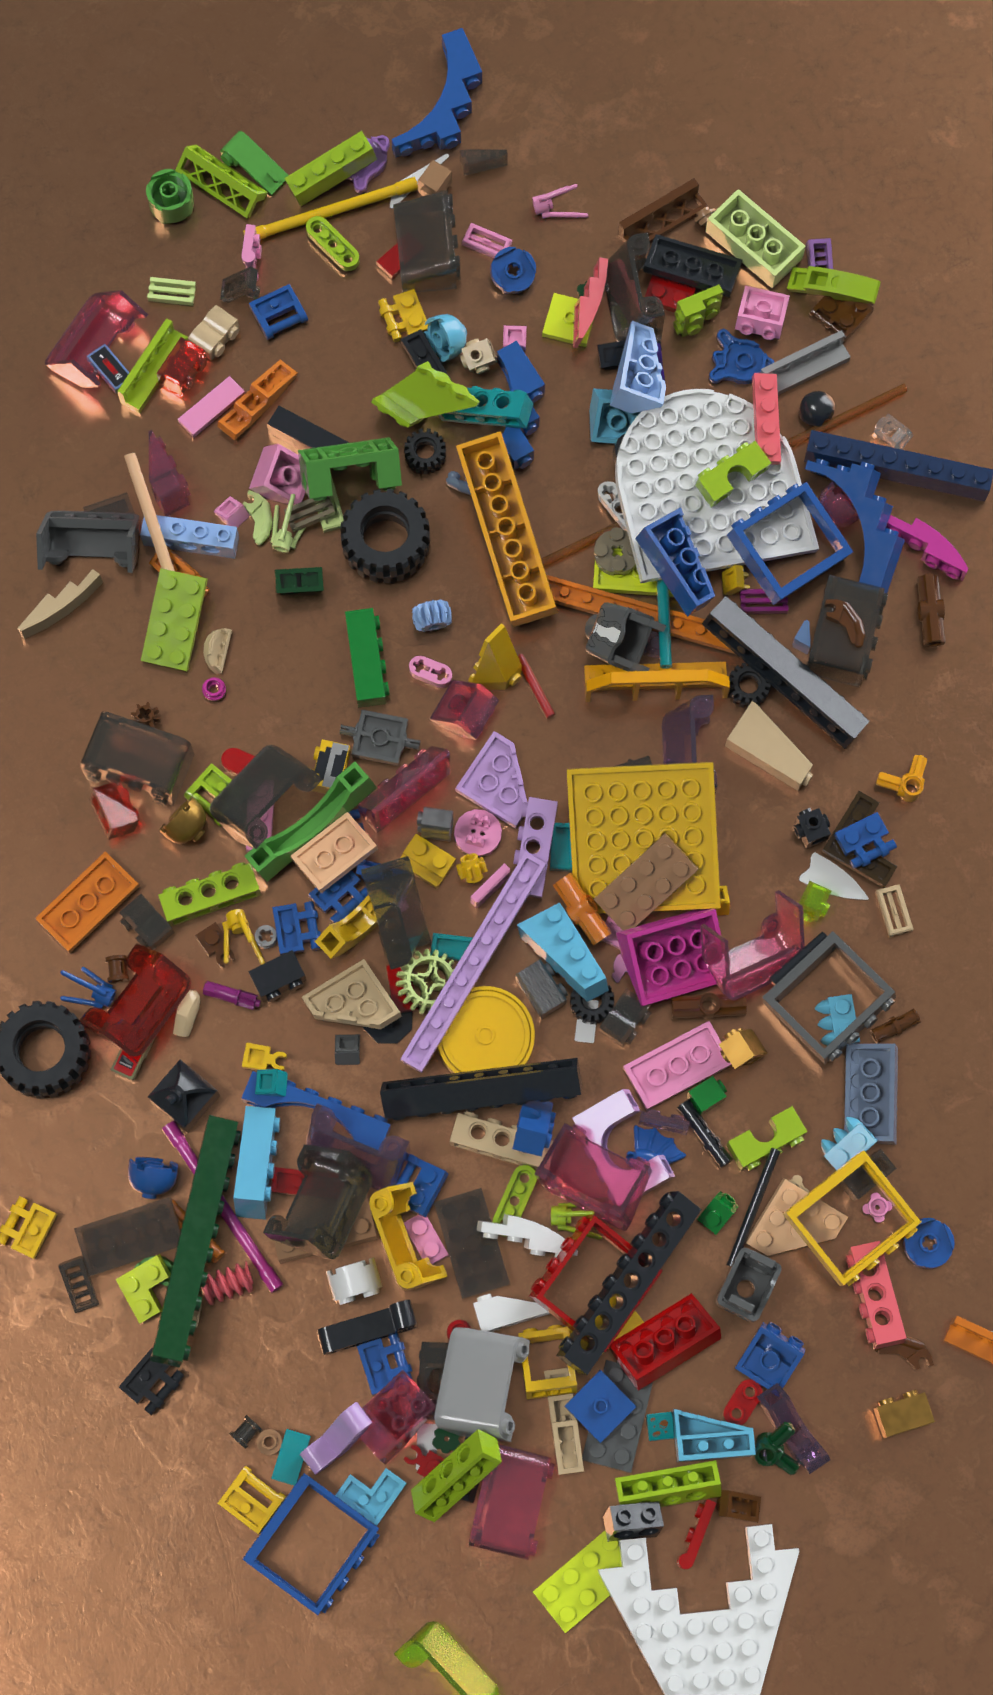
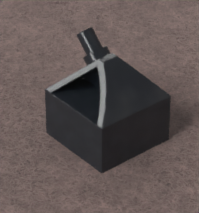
M180 1059L148 1095V1099L188 1133L218 1099L220 1094L217 1089Z

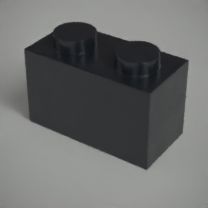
M293 950L248 971L263 1002L267 1000L268 1002L275 1001L282 996L281 993L289 989L290 991H295L304 985L303 982L307 981Z

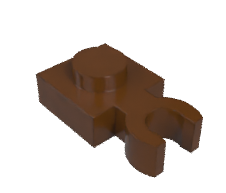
M215 922L195 936L209 957L216 953L218 965L224 968V963L221 961L224 956V933ZM229 949V956L234 961V953Z

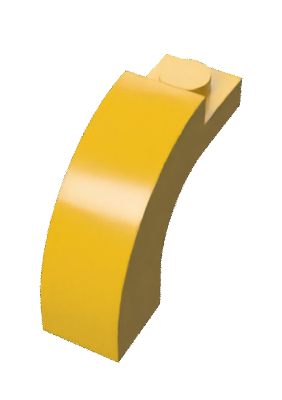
M375 886L349 915L339 922L330 924L314 942L330 959L338 957L358 944L375 929L396 901L386 891L382 890L380 886Z

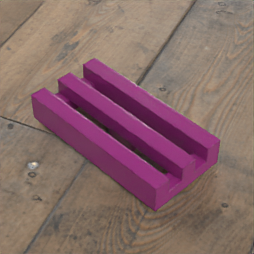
M763 589L740 590V609L746 614H788V597L776 603L782 604V606L745 607V604H772L769 598H745L768 597Z

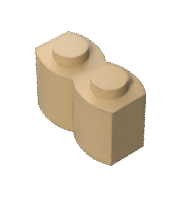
M215 305L188 337L189 345L209 360L219 357L225 350V344L229 340L235 339L238 335V320Z

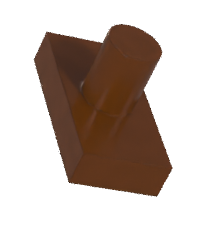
M722 1490L721 1497L716 1502V1508L721 1517L758 1523L761 1497Z

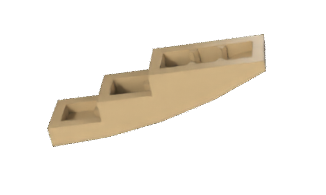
M92 569L78 586L70 581L56 598L47 594L17 628L21 637L26 639L47 629L70 614L103 583L100 574Z
M568 1369L545 1370V1379L568 1376ZM573 1393L547 1397L558 1475L584 1471L577 1419L564 1407L574 1397Z

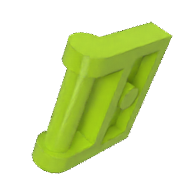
M212 763L184 794V798L188 801L190 797H194L203 807L204 811L215 819L214 822L220 827L248 796V793ZM203 788L225 808L220 812L198 794L199 790Z

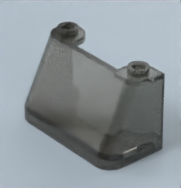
M648 232L632 235L608 259L605 291L616 341L626 340L632 321L654 328L656 341L662 340L665 319L663 304L657 297H642L638 273L643 269L646 254L650 249Z
M267 745L213 799L210 804V813L237 842L257 849L264 842L268 834L267 826L260 818L292 785L300 791L309 792L322 779L314 770L280 747Z
M304 1144L297 1158V1166L304 1175V1179L286 1217L273 1215L267 1222L263 1233L274 1241L325 1259L333 1260L340 1255L371 1187L372 1174L349 1150Z

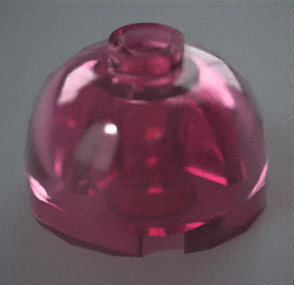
M834 481L822 490L818 500L837 527H848L859 520L851 500L839 486L835 488Z

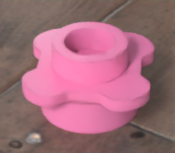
M873 1193L870 1196L871 1200L868 1204L863 1205L862 1210L865 1214H870L874 1217L876 1222L880 1223L884 1221V1215L887 1211H891L892 1204L881 1197L879 1193ZM876 1205H878V1206L880 1207L879 1210H876V1209H875V1206H876Z

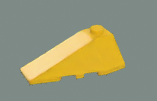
M501 623L484 640L479 653L481 658L473 667L477 672L476 674H471L468 679V688L472 691L505 690L509 685L514 686L522 677L520 675L522 665L506 627Z

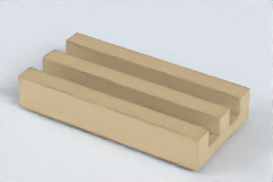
M900 884L876 890L875 893L889 937L912 932L914 929ZM893 891L896 893L905 927L901 925L891 893ZM885 893L895 922L896 929L893 928L890 915L885 903V899L883 896V894Z

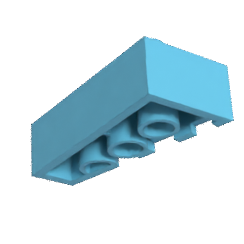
M560 902L517 924L520 938L525 943H528L540 957H543L556 973L558 972L565 978L566 982L587 1002L609 991L606 976Z
M246 1106L233 1197L237 1217L266 1220L267 1203L271 1200L272 1190L269 1187L270 1178L273 1179L274 1176L272 1156H276L277 1141L274 1140L275 1132L279 1133L280 1118L276 1117L275 1108Z

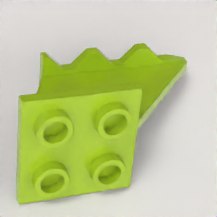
M428 361L417 366L415 372L371 401L380 412L389 414L396 419L398 424L408 428L427 417L476 407L480 402L469 393L465 386L452 382L446 373L434 370Z

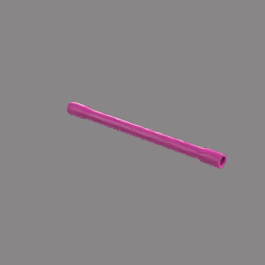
M172 1121L165 1125L162 1130L194 1174L198 1158L187 1143L186 1137L176 1122ZM221 1195L220 1200L225 1201L221 1214L222 1218L258 1270L259 1276L271 1293L277 1291L284 1284L272 1266L268 1264L223 1195Z

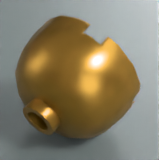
M190 797L189 801L186 800L169 817L170 822L167 825L163 824L159 829L167 839L174 843L185 844L190 840L196 842L205 833L202 829L206 823L205 811L194 797Z

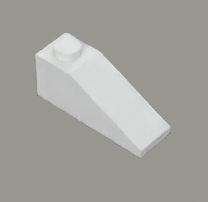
M491 1294L480 1296L477 1298L478 1302L473 1303L480 1330L488 1332L550 1314L536 1302L501 1296L492 1297Z

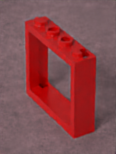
M595 1215L583 1216L578 1220L575 1225V1232L571 1237L569 1236L563 1241L560 1246L562 1250L557 1257H553L546 1265L547 1271L542 1278L539 1277L531 1287L532 1292L529 1295L531 1299L572 1331L574 1330L573 1325L575 1321L545 1298L544 1294L591 1228L623 1254H627L633 1247ZM642 1253L638 1257V1263L641 1267L645 1263V1256ZM660 1269V1271L653 1279L647 1290L644 1292L636 1306L633 1308V1310L631 1311L627 1319L624 1321L618 1332L615 1334L607 1348L604 1350V1353H606V1351L611 1346L615 1338L618 1336L622 1328L625 1326L629 1318L632 1316L636 1308L639 1306V1304L644 1299L648 1291L651 1289L655 1281L658 1279V1277L663 1271L662 1269ZM582 1337V1339L588 1343L587 1337Z

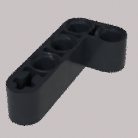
M411 1300L400 1301L389 1305V1308L316 1330L323 1355L336 1353L379 1338H386L395 1333L399 1334L417 1328L418 1325Z

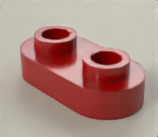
M747 1379L738 1385L723 1410L725 1422L741 1426L747 1422L762 1397V1388L759 1383L752 1379ZM750 1387L754 1390L752 1397H748L745 1394L746 1388ZM733 1409H738L741 1412L740 1418L736 1419L732 1416Z

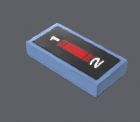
M103 344L87 355V360L109 387L117 393L128 376L129 371L107 345Z

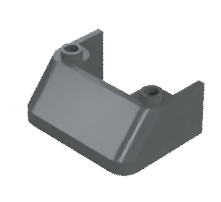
M50 511L46 513L36 533L38 570H43L46 562L53 565L61 564L68 556L114 557V562L118 563L121 567H128V573H133L138 557L139 515L134 513Z

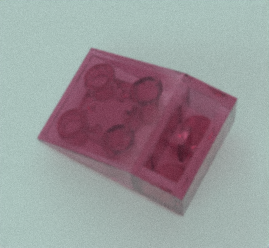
M150 430L149 483L156 503L163 515L167 517L190 505L188 496L191 494L187 488L186 479L176 469L177 465L171 454H167L162 438L160 436L156 437L153 431Z
M402 1370L362 1408L373 1423L360 1439L386 1465L405 1447L434 1412L436 1405Z

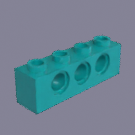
M472 386L467 389L471 395L480 401L478 406L438 415L442 421L527 428L533 402L527 393L522 390L504 391L500 388L490 390Z

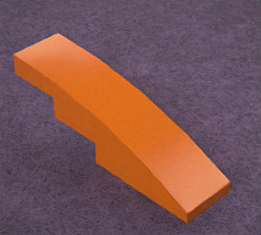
M280 359L250 385V390L234 403V408L218 421L217 427L233 440H236L276 401L298 373Z

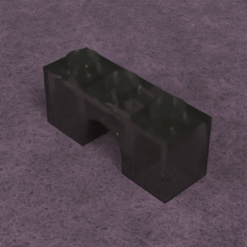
M422 1342L419 1352V1375L416 1381L418 1388L417 1399L414 1404L415 1419L435 1422L434 1417L440 1380L449 1343Z

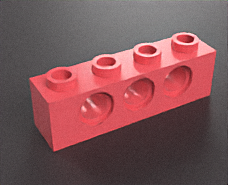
M880 1241L850 1247L849 1255H846L848 1269L880 1244ZM884 1254L878 1257L880 1262L872 1268L875 1273L873 1276H866L861 1271L858 1274L860 1279L853 1283L854 1292L860 1295L862 1302L859 1304L860 1315L862 1319L866 1318L868 1328L865 1329L868 1343H873L874 1350L902 1344L906 1340ZM871 1290L878 1291L881 1299L879 1301L870 1299L868 1292ZM879 1314L884 1315L887 1318L888 1324L879 1325L875 1321V1316Z

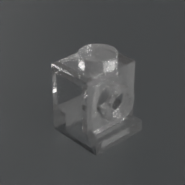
M889 413L885 418L882 417L876 423L875 430L873 431L878 438L890 447L903 449L913 437L910 429ZM896 431L892 437L889 436L890 432Z

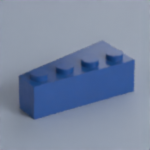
M680 507L644 527L635 539L688 617L704 608L715 597V593L705 568L701 566L698 558L700 556L697 547L694 548L689 526L685 525L684 513Z

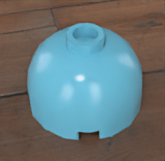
M449 314L436 315L427 319L425 325L428 324V330L424 332V335L434 352L441 358L439 359L440 362H446L457 357L462 352L461 349L466 345V327L456 317Z

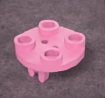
M478 809L468 811L458 819L455 825L454 838L456 845L467 854L475 853L480 857L488 856L497 848L501 841L502 829L500 823L488 811Z

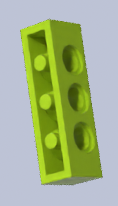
M238 863L232 866L231 870L225 872L221 870L210 873L208 878L202 880L196 878L187 881L185 886L179 888L173 886L164 889L163 893L158 896L169 927L261 896L251 864ZM231 880L238 882V886L235 889H227L226 884ZM208 888L216 890L212 897H204L203 892ZM185 896L192 897V902L189 905H181L180 900Z
M477 1429L411 1489L415 1514L436 1522L502 1462L497 1438Z
M716 1460L615 1478L619 1505L659 1501L660 1507L721 1497L722 1492Z

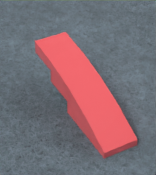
M599 257L594 266L593 277H589L584 286V296H580L574 306L573 348H578L593 322L600 305L607 277V258Z

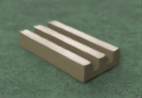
M329 496L321 501H315L313 498L293 505L289 520L290 527L294 533L336 515ZM327 507L329 508L328 510H326V511H324V512H321V513H319V514H317V515H314V516H312V517H310V518H307V519H305V520H303V521H300V522H298V523H296V524L294 523V521H296V520H298V519H301V518H303V517H305V516H310V515L314 514L315 512L320 511V510H322V509H324V508H327Z

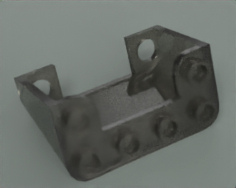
M446 189L393 204L402 293L412 289L416 293L457 289V280H461L459 255L455 256L454 249H458L457 235H452V228H456L452 194H448Z

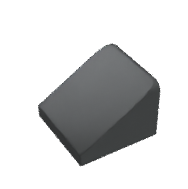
M360 1034L335 1035V1064L358 1065L360 1063Z

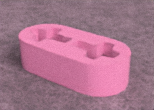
M415 656L409 663L410 674L417 680L438 688H445L452 682V671L445 664L424 656ZM423 663L426 670L421 669L420 672H416L415 666ZM442 671L445 672L447 679L443 678L439 681L436 674H441Z

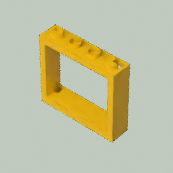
M864 1150L857 1153L783 1213L784 1217L839 1286H844L845 1284L850 1286L860 1279L858 1274L866 1268L869 1271L880 1262L878 1260L879 1256L884 1252L887 1255L892 1253L899 1247L897 1242L904 1236L906 1239L913 1236L918 1231L916 1226L921 1223L919 1218ZM862 1166L906 1223L842 1274L797 1217L857 1168Z

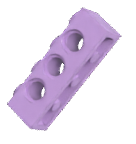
M529 797L528 803H523L521 817L526 818L524 826H519L517 840L522 842L520 850H515L513 864H518L525 852L529 853L526 850V846L532 841L540 845V850L531 855L546 863V867L528 897L542 899L558 806L557 801ZM534 818H540L543 820L544 826L540 830H534L530 826V822Z

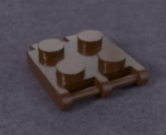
M824 296L809 314L812 317L816 316L826 324V328H831L837 333L841 330L834 325L836 323L846 331L844 333L845 342L871 315L874 310L872 307L874 304L836 300L831 296ZM819 311L822 312L825 316H827L830 320H827L824 316H822L819 313Z

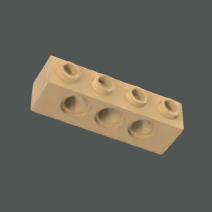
M464 1111V1114H457L450 1138V1146L520 1166L528 1165L534 1170L545 1173L553 1140H551L549 1149L544 1148L542 1157L512 1149L517 1131L516 1125H512L511 1128L502 1126V1122L499 1120L488 1118L487 1121L478 1119L477 1114ZM475 1128H481L485 1131V1136L482 1139H475L472 1137L471 1132ZM505 1135L508 1137L509 1143L506 1146H499L495 1142L496 1137Z

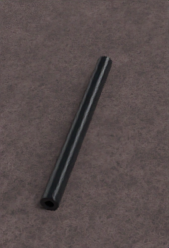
M771 1148L729 1256L727 1262L729 1266H732L735 1257L744 1248L781 1152L777 1149Z

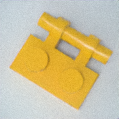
M414 289L394 295V305H389L386 298L378 301L380 315L385 319L387 324L386 330L392 336L394 342L401 341L402 336L400 333L406 331L408 336L420 329L423 333L428 330V324L425 325L427 319ZM399 314L402 322H395L393 315Z
M19 1196L15 1205L12 1204L9 1210L11 1213L5 1225L0 1227V1244L5 1246L9 1237L15 1239L11 1249L35 1259L57 1214L36 1203H33L30 1211H27L24 1207L28 1200ZM19 1217H22L25 1220L19 1232L13 1229Z

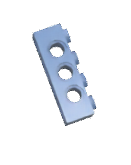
M156 515L165 543L170 549L235 559L239 541L237 527ZM143 518L140 533L144 546L154 547L145 518Z

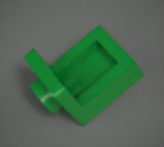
M720 1191L697 1220L717 1235L739 1206L731 1195Z

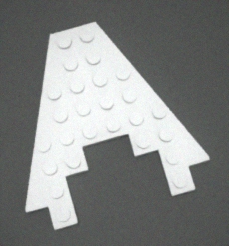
M772 1524L745 1527L751 1580L726 1582L729 1609L680 1614L677 1588L651 1590L646 1538L619 1540L622 1567L598 1569V1574L664 1695H760L799 1554V1548L775 1550Z

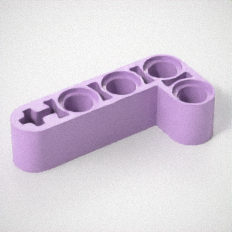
M355 1402L337 1417L319 1439L304 1449L300 1456L316 1475L347 1452L373 1422L360 1405Z

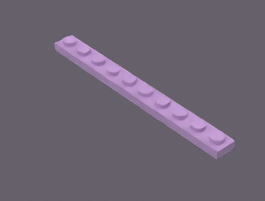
M527 852L523 854L400 1061L420 1073L424 1071L546 867L545 862Z

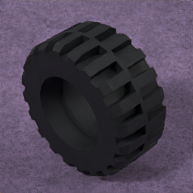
M380 489L373 490L372 495H368L366 492L361 495V501L354 500L350 504L351 510H346L343 515L344 521L341 522L340 536L345 559H348L349 566L353 570L358 569V575L363 578L369 575L370 581L378 582V579H384V583H391V579L396 578L397 581L404 580L405 574L413 575L416 572V566L421 567L425 562L424 557L428 556L430 526L426 518V512L423 507L418 508V502L414 498L408 500L406 493L400 491L399 494H395L394 489H387V492H380ZM393 521L403 526L408 534L407 540L402 546L393 551H377L370 548L364 542L363 535L365 531L376 522Z
M32 1001L31 1006H27L25 1003L19 1006L20 1010L16 1013L13 1011L8 1013L9 1019L6 1022L1 1021L0 1073L12 1088L20 1091L25 1096L30 1097L32 1095L37 1099H44L45 1096L57 1097L61 1091L66 1093L71 1090L70 1086L74 1082L77 1084L82 1079L80 1075L88 1069L87 1060L91 1058V1050L89 1049L90 1040L86 1030L74 1013H71L68 1008L62 1005L57 1006L55 1002L47 1001L46 1004H42L41 1001ZM39 1029H53L62 1036L65 1044L64 1053L60 1061L52 1068L44 1071H32L25 1067L19 1055L25 1038Z

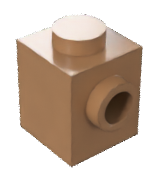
M432 160L418 179V191L424 198L438 202L452 183V171Z

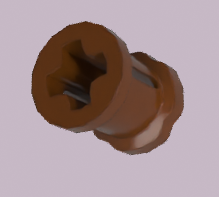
M113 955L105 958V963H108L109 969L108 983L116 984L129 981L125 967L126 955Z

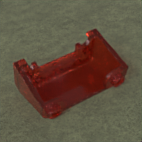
M136 943L127 956V965L135 975L108 1012L99 1007H92L79 1020L85 1028L131 1056H140L146 1051L191 988L190 977L166 956Z

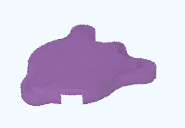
M380 135L377 137L371 136V139L367 138L378 160L347 178V180L353 181L354 189L357 193H364L370 180L384 171L387 164V151L390 147L388 137Z

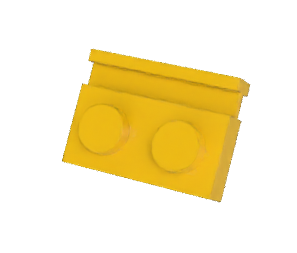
M418 834L414 835L402 856L397 860L399 866L438 889L440 883L456 862V858Z

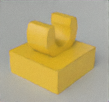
M734 565L722 572L724 595L731 596L742 589L750 588V585L744 584V579L749 577V574L743 572V566Z

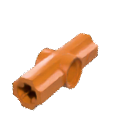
M569 873L553 884L555 890L567 906V914L575 924L580 925L593 946L611 934L610 929L598 913L596 902L589 894L584 893L572 873Z

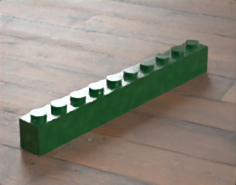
M212 1115L208 1117L150 1361L179 1368L183 1360L188 1361L191 1346L187 1345L188 1336L194 1335L197 1321L192 1319L194 1311L199 1312L202 1297L198 1296L200 1287H205L208 1273L204 1272L205 1263L211 1262L214 1249L209 1248L211 1239L216 1240L219 1225L215 1224L217 1215L221 1216L225 1201L220 1199L222 1191L227 1192L230 1177H226L228 1168L232 1169L236 1154L231 1153L233 1145H238L241 1131L237 1130V1121Z

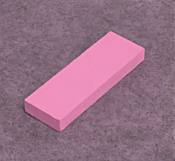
M229 376L178 418V422L194 438L233 406L245 394V391Z

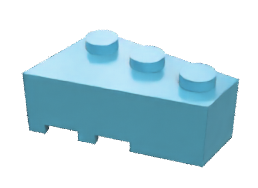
M677 1409L672 1410L677 1462L756 1455L753 1428Z

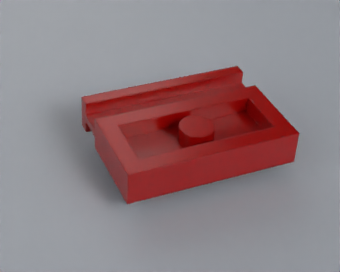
M652 275L643 303L675 313L677 302L694 295L696 288Z

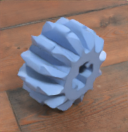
M426 601L412 609V619L416 630L431 632L445 628L452 623L451 607H449L447 601Z

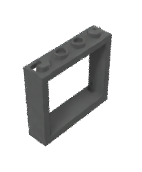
M832 931L770 989L762 999L763 1003L826 1064L838 1058L842 1054L841 1049L847 1044L852 1045L860 1037L859 1032L865 1027L867 1029L870 1028L878 1020L876 1017L883 1010L887 1012L890 1009V1006L895 1003L896 993ZM838 948L883 994L826 1048H823L779 1002Z

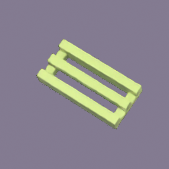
M150 277L147 299L152 302L193 306L196 282ZM154 292L168 293L170 295H189V298L154 294Z

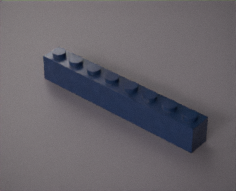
M811 430L804 462L808 460L816 462L817 459L830 462L829 466L837 468V465L851 468L852 463L861 465V462H866L874 465V470L881 473L880 479L980 501H986L993 479V469Z

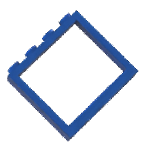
M807 482L801 486H798L797 483L785 491L787 494L782 498L779 495L775 496L767 502L769 506L765 509H762L761 506L749 513L750 518L746 521L743 518L739 519L731 525L733 529L727 534V537L773 605L853 553V550ZM799 496L836 552L781 588L743 531Z
M303 1473L242 1560L316 1615H319L321 1611L325 1613L332 1605L334 1600L331 1599V1596L335 1590L341 1591L349 1580L346 1575L350 1569L356 1570L364 1559V1556L361 1555L367 1546L371 1548L375 1544V1541L380 1536L376 1533L379 1528L307 1474ZM307 1486L318 1492L367 1529L316 1603L256 1559Z

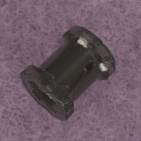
M248 1415L244 1417L245 1421L235 1432L231 1431L229 1433L245 1449L248 1447V1442L257 1432L261 1433L263 1431Z

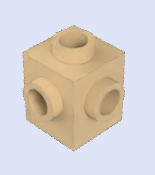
M487 338L481 341L479 339L471 340L466 343L467 347L461 349L463 355L460 356L465 369L469 368L471 372L476 371L477 374L488 371L490 365L498 363L491 341Z

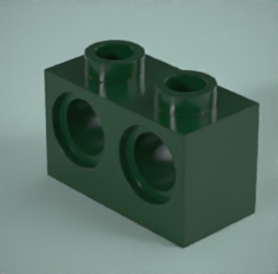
M322 567L274 570L275 594L324 591Z

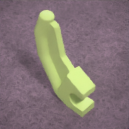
M249 490L247 496L254 499V502H244L243 506L255 522L253 539L257 545H262L269 537L273 524L271 508L265 498Z

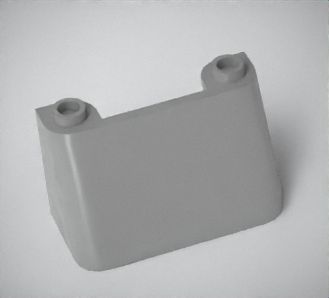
M454 1328L449 1339L434 1419L437 1427L461 1437H470L479 1429L497 1438V1441L511 1442L515 1423L512 1416L505 1412L514 1362L522 1363L529 1355L530 1340L523 1337L470 1328Z

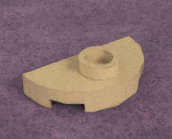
M222 628L212 631L204 643L203 653L205 661L210 670L216 674H222L232 634L231 629Z

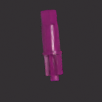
M210 981L205 982L203 995L251 1010L255 1009V1006L260 1007L261 1000H258V995Z

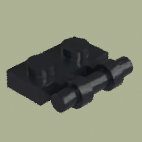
M153 1348L148 1351L119 1386L137 1404L144 1397L148 1398L150 1402L144 1410L150 1415H153L158 1408L161 1409L165 1404L163 1401L173 1390L176 1391L180 1386L179 1382L185 1376L177 1369L170 1377L165 1373L170 1365L150 1361ZM161 1379L165 1382V1385L155 1395L150 1390Z

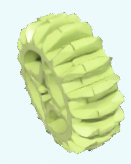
M429 949L423 951V956L419 951H416L414 958L409 955L406 958L407 963L400 965L403 971H398L396 974L398 978L403 979L397 981L396 986L404 988L398 992V995L403 996L406 994L407 997L403 1003L407 1004L409 1001H412L413 1004L410 1009L413 1011L419 1006V1014H423L426 1008L428 1012L430 1011L436 1000H429V996L432 991H440L446 984L445 979L438 976L437 968L444 973L447 981L454 971L451 967L455 961L450 960L447 963L445 961L447 954L445 953L439 958L438 950H434L432 956H430ZM429 964L426 973H411L416 966ZM430 975L431 982L434 983L428 989L427 982L424 981ZM411 981L414 985L420 988V996H418L411 986Z

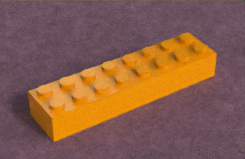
M501 431L457 445L456 448L512 626L516 627L557 614L558 610Z

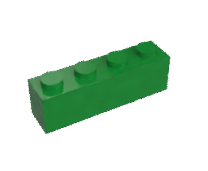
M373 608L345 611L358 708L386 704L385 696H390L388 682H383L382 674H387L385 659L380 660L379 652L384 651L382 637L377 638L376 630L381 629L379 615L374 616Z

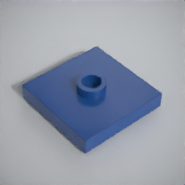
M601 1370L564 1406L599 1443L636 1408L634 1403Z

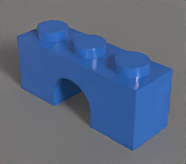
M537 1100L528 1101V1103L522 1105L512 1149L541 1157L544 1148L549 1149L556 1113L552 1112V1102H540Z

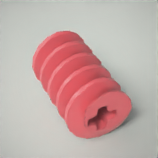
M245 1261V1269H242L238 1263L235 1264V1272L226 1267L225 1275L216 1270V1278L214 1279L208 1273L205 1287H201L205 1300L211 1306L214 1305V1297L219 1302H223L224 1294L229 1299H233L234 1290L239 1296L243 1295V1287L249 1293L253 1291L254 1283L247 1261Z

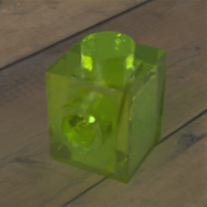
M809 881L795 912L799 913V917L806 921L812 922L814 920L817 922L820 915L825 917L831 905L827 903L831 890Z

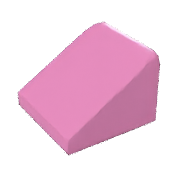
M231 496L213 511L226 525L237 528L249 518V513L243 504Z

